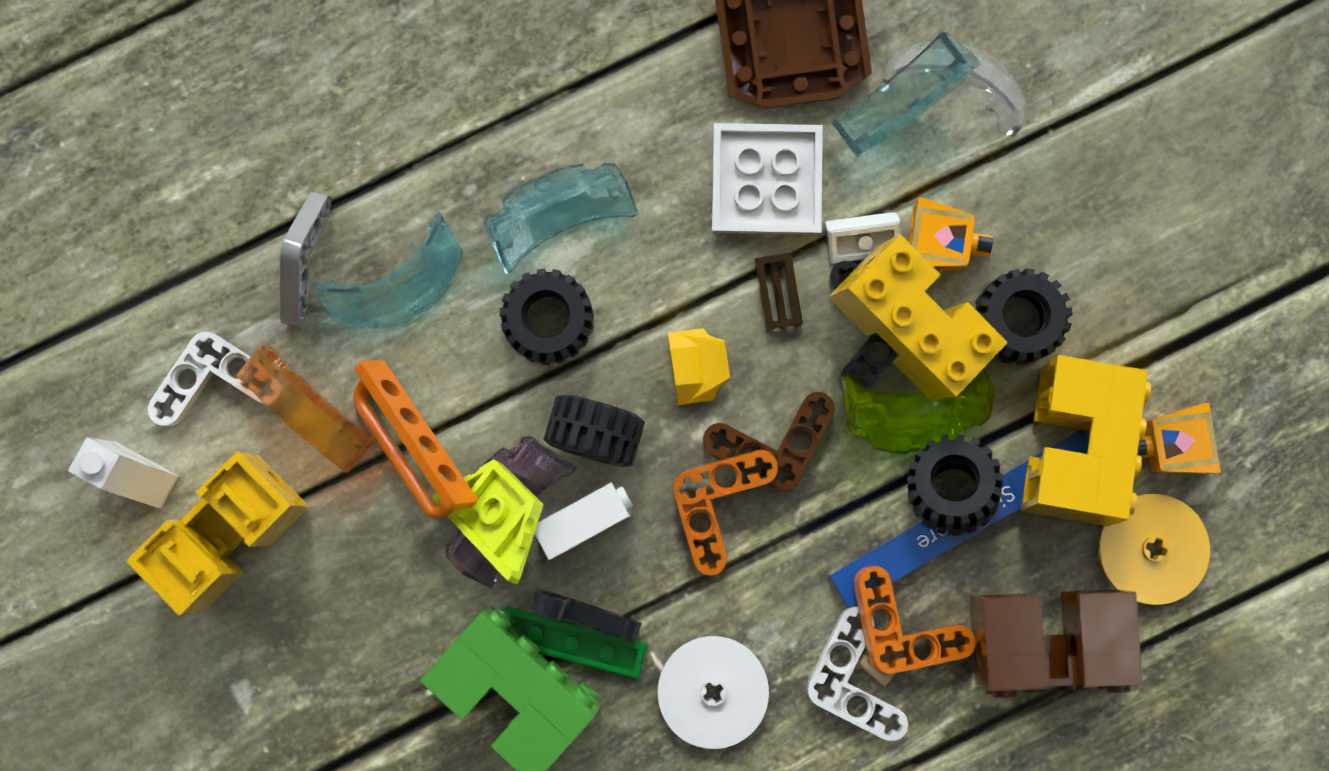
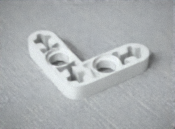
M201 332L191 339L150 400L148 414L154 423L167 427L179 424L213 374L221 377L254 400L266 405H274L284 398L286 383L280 375L225 339L211 332ZM213 340V349L225 356L221 361L208 354L202 357L204 351L200 348L203 342L210 343ZM242 358L246 361L247 372L243 377L234 379L229 373V365L233 360ZM192 369L197 376V381L192 388L184 390L178 383V377L182 371ZM254 376L265 382H270L274 379L273 387L276 389L274 395L266 394L263 397L264 390L262 387L251 382L248 389L246 384ZM170 388L176 393L186 396L184 401L178 398L174 400L171 405V409L174 411L172 417L164 416L161 418L163 411L159 408L162 403L169 404L175 397V395L168 393Z
M851 606L840 615L808 680L807 694L810 700L817 706L884 740L897 741L906 734L908 729V720L905 714L897 707L848 683L866 645L863 630L857 629L852 637L854 640H859L856 648L846 640L837 639L841 631L846 636L848 635L851 625L847 622L849 616L856 617L859 613L858 606ZM871 616V623L874 627V619ZM840 645L847 647L851 655L850 661L842 667L834 666L830 661L832 649ZM826 665L833 672L843 674L840 681L833 676L829 684L833 694L831 697L824 695L821 700L817 698L818 691L814 689L816 683L823 684L828 673L821 672V670ZM854 696H861L867 702V710L860 717L851 716L847 711V702ZM875 704L881 705L877 713L886 718H890L893 713L897 714L895 720L900 724L897 730L890 729L888 733H885V726L875 719L872 721V726L866 724L874 714Z

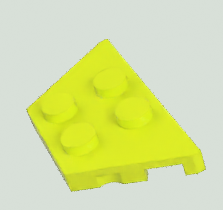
M493 459L480 467L476 473L463 477L476 495L477 503L471 509L456 510L447 517L507 581L517 585L520 581L544 504L502 463ZM437 494L432 497L437 505L442 502Z

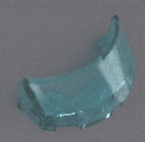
M943 30L903 69L855 106L832 121V124L856 157L869 153L948 95L981 63L973 53L946 30Z
M605 162L594 169H586L582 163L547 172L519 186L501 200L504 207L495 214L487 215L482 224L507 275L513 272L519 262L534 248L566 229L597 219L634 217L639 215L629 185L615 163Z
M440 212L433 215V222L427 226L429 232L416 253L391 274L376 281L356 286H339L334 280L326 284H321L317 281L311 285L336 322L348 326L372 329L387 328L410 321L411 318L426 312L438 302L451 285L450 282L456 272L458 263L461 262L463 252L455 235Z

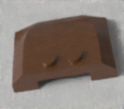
M715 0L729 97L765 109L839 98L872 74L862 0Z

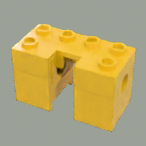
M900 234L877 246L828 298L866 336L878 333L899 355L893 360V363L929 400L957 397L1008 342L968 302L942 310L925 292L941 274Z
M1057 355L1040 369L1033 422L1089 431V444L1087 454L1045 447L1042 457L1029 456L1021 511L1102 526H1111L1129 520V515H1133L1137 504V494L1132 492L1134 478L1139 476L1142 465V458L1137 455L1139 441L1143 440L1146 432V419L1142 418L1143 406L1148 403L1151 394V383L1147 382L1148 370Z
M236 451L196 491L202 499L181 520H167L126 560L179 616L204 612L244 573L229 557L243 541L249 547L271 546L310 507L259 455Z

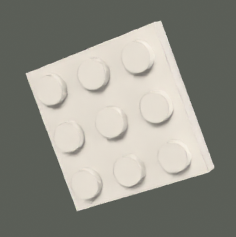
M714 123L712 233L821 235L823 125Z

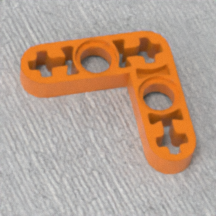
M756 450L681 472L675 479L673 485L675 499L694 564L701 573L716 575L724 569L727 562V550L712 499L771 482L776 477L778 471V462L771 452ZM762 457L765 463L770 462L772 464V467L767 469V476L761 477L759 472H752L747 474L750 482L743 483L742 470L737 463L744 461L746 469L755 466L756 458ZM722 467L733 469L736 473V482L730 487L720 486L715 480V473L718 469ZM709 471V483L714 492L707 493V485L697 488L695 491L696 496L690 497L688 491H681L680 487L685 484L686 477H690L692 482H700L705 479L702 472ZM697 512L706 513L711 520L710 528L705 532L695 531L690 525V518L693 514ZM715 534L717 540H710V547L713 553H719L721 557L716 560V566L710 567L708 561H701L706 552L704 543L696 545L695 540H705Z
M879 566L864 567L856 573L854 590L868 659L876 671L885 674L900 673L964 659L974 651L976 645L974 634L963 625H949L902 635L889 573ZM870 573L873 578H879L880 585L875 586L876 598L884 597L885 603L868 605L867 600L875 599L873 589L865 587V581L870 579ZM877 609L884 610L889 618L887 627L881 631L875 629L871 623V616ZM955 635L963 637V644L958 645V649L956 647L941 648L939 641L953 640ZM921 638L927 640L931 647L930 655L924 660L918 659L914 654V645ZM885 647L888 651L892 652L903 650L905 657L891 659L889 662L890 666L887 662L880 661V655L885 654Z

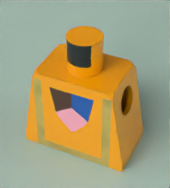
M920 197L913 204L908 242L938 272L963 271L969 264L970 255L989 258L992 251L993 236L973 233L975 216L973 214Z
M1209 403L1194 405L1146 421L1145 436L1142 441H1139L1137 455L1141 456L1142 459L1148 458L1151 473L1212 474L1221 472Z

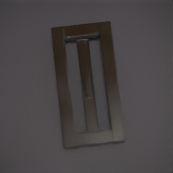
M791 252L755 258L766 331L803 325ZM780 262H784L793 318L789 319L786 316L777 264ZM770 264L779 316L777 321H773L764 270V265Z

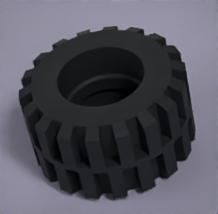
M544 268L537 269L535 274L530 275L529 272L523 274V279L518 283L514 281L510 285V292L508 294L505 293L502 298L504 304L503 308H500L499 316L502 320L500 325L507 341L517 353L534 363L536 361L542 365H550V363L554 362L560 364L569 357L574 358L579 354L578 351L582 347L585 348L589 342L588 337L592 334L594 327V313L586 290L581 284L579 285L576 282L575 278L569 274L567 276L563 275L559 270L553 269L552 272H546ZM545 297L561 300L569 312V321L565 329L560 334L551 338L535 336L526 324V314L530 306L537 300Z
M1026 268L1020 272L1019 269L1011 270L988 284L975 301V304H977L975 310L1008 342L994 356V358L997 356L1001 357V362L1007 364L1016 362L1017 365L1037 361L1056 351L1055 348L1062 345L1066 340L1064 335L1070 331L1072 323L1068 322V318L1073 316L1072 307L1067 308L1065 302L1070 299L1067 292L1062 295L1059 292L1058 288L1062 285L1057 280L1051 283L1047 280L1049 274L1043 271L1035 274V269ZM1021 297L1030 301L1036 307L1039 313L1040 324L1035 335L1024 338L1015 335L1007 328L1003 319V308L1008 299Z
M560 395L555 398L543 440L551 447L580 457L618 467H629L634 464L645 421L632 412L606 403L574 395Z
M957 434L956 440H949V435L940 436L939 443H935L932 439L926 443L924 451L922 449L917 451L915 461L910 463L908 476L909 503L913 505V512L916 517L921 516L923 524L928 528L932 525L937 527V533L945 534V530L953 531L952 536H961V530L967 529L968 534L976 531L979 524L985 526L989 522L991 514L994 515L998 509L1003 484V473H1000L1001 465L998 459H992V450L988 446L981 449L980 441L972 438L970 443L965 442V435ZM957 469L968 473L975 480L977 490L970 498L953 502L940 497L934 491L932 481L945 470Z

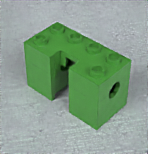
M490 606L474 619L421 678L420 682L461 720L493 688L519 713L493 742L491 747L517 771H546L595 717L601 706L596 701L599 696L585 682H582L580 685L577 684L556 663L552 661L549 663L538 653L540 651L539 648L514 626L516 619L501 606L498 609Z

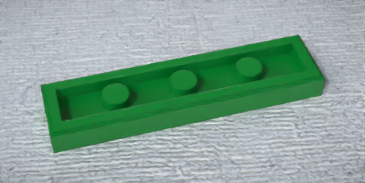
M505 606L504 609L516 619L514 626L539 648V654L632 679H639L648 643L639 640H629L605 631L563 620L558 621L533 612Z

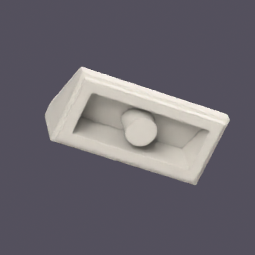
M892 212L826 221L825 230L830 263L836 264L842 261L864 260L877 246L900 235L901 221L898 215Z

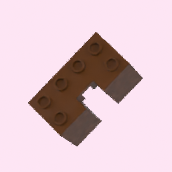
M1117 589L1061 592L1064 634L1043 635L1041 596H1026V593L970 596L971 627L976 644L973 651L975 685L985 689L986 694H993L995 698L1016 697V690H1023V692H1045L1047 686H1060V690L1077 691L1083 690V687H1097L1098 689H1107V692L1123 693L1131 691L1130 685H1143L1136 592Z

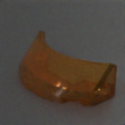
M262 342L242 367L237 377L298 435L331 462L348 473L377 442L376 439L366 430L360 429L353 420L346 417L296 373L292 366L280 358V354L268 343Z

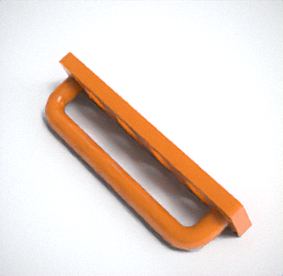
M361 360L354 368L361 379L354 389L353 400L355 408L422 511L428 517L438 520L446 518L453 511L471 509L478 501L476 495L387 363L383 360ZM369 392L442 502L439 505L434 502L368 401ZM421 444L424 445L430 452H428L427 450H425V449L421 446ZM440 473H442L444 476H446L448 480H446L445 478H443Z

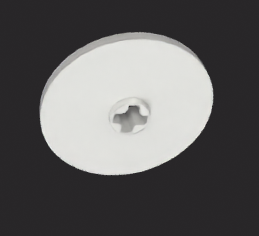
M721 636L700 637L679 647L665 663L658 682L659 707L668 726L684 741L707 749L726 748L746 739L761 723L769 700L768 680L760 661L741 643ZM710 682L713 686L719 684L723 686V689L719 692L721 699L717 702L713 698L706 700L703 697L707 693L705 685Z

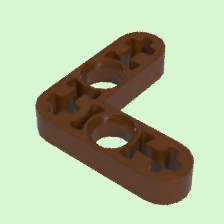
M813 392L802 401L778 450L723 423H715L707 428L703 436V446L708 453L720 460L729 458L727 454L731 452V449L720 446L716 450L712 448L713 441L709 438L711 432L718 434L720 430L726 432L725 439L733 444L736 442V437L744 440L737 448L735 456L741 455L744 448L748 446H754L759 450L771 452L776 457L778 467L782 468L785 464L791 466L790 473L794 475L792 481L785 480L781 484L777 481L779 475L776 474V477L767 484L776 489L789 490L800 481L835 411L834 402L826 393ZM821 399L824 401L823 408L827 410L826 416L820 414L816 418L813 425L820 426L818 433H816L810 426L799 424L798 421L800 417L808 421L812 413L808 403H816ZM805 431L809 434L811 445L808 450L799 452L792 447L790 439L794 432ZM762 460L758 466L746 469L742 461L737 464L743 472L749 474L752 472L760 473L767 463Z

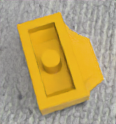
M704 328L668 333L678 406L714 401L717 391L730 380L725 340L708 335Z

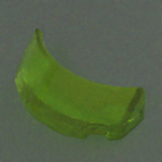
M985 368L976 375L957 397L929 400L921 391L907 393L876 391L856 383L849 376L841 377L849 432L856 439L861 437L870 442L874 449L901 454L917 452L919 449L924 451L927 442L933 439L935 443H939L940 436L949 435V440H956L957 434H960L961 431L972 425L982 426L991 418L997 391Z

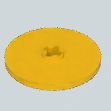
M1144 494L1137 496L1136 508L1133 515H1129V520L1111 526H1102L1098 540V556L1106 578L1115 589L1136 592L1137 602L1161 605L1182 599L1198 586L1208 568L1210 542L1202 520L1187 504L1167 495ZM1158 540L1157 547L1162 549L1161 555H1154L1151 559V552L1146 549V545Z

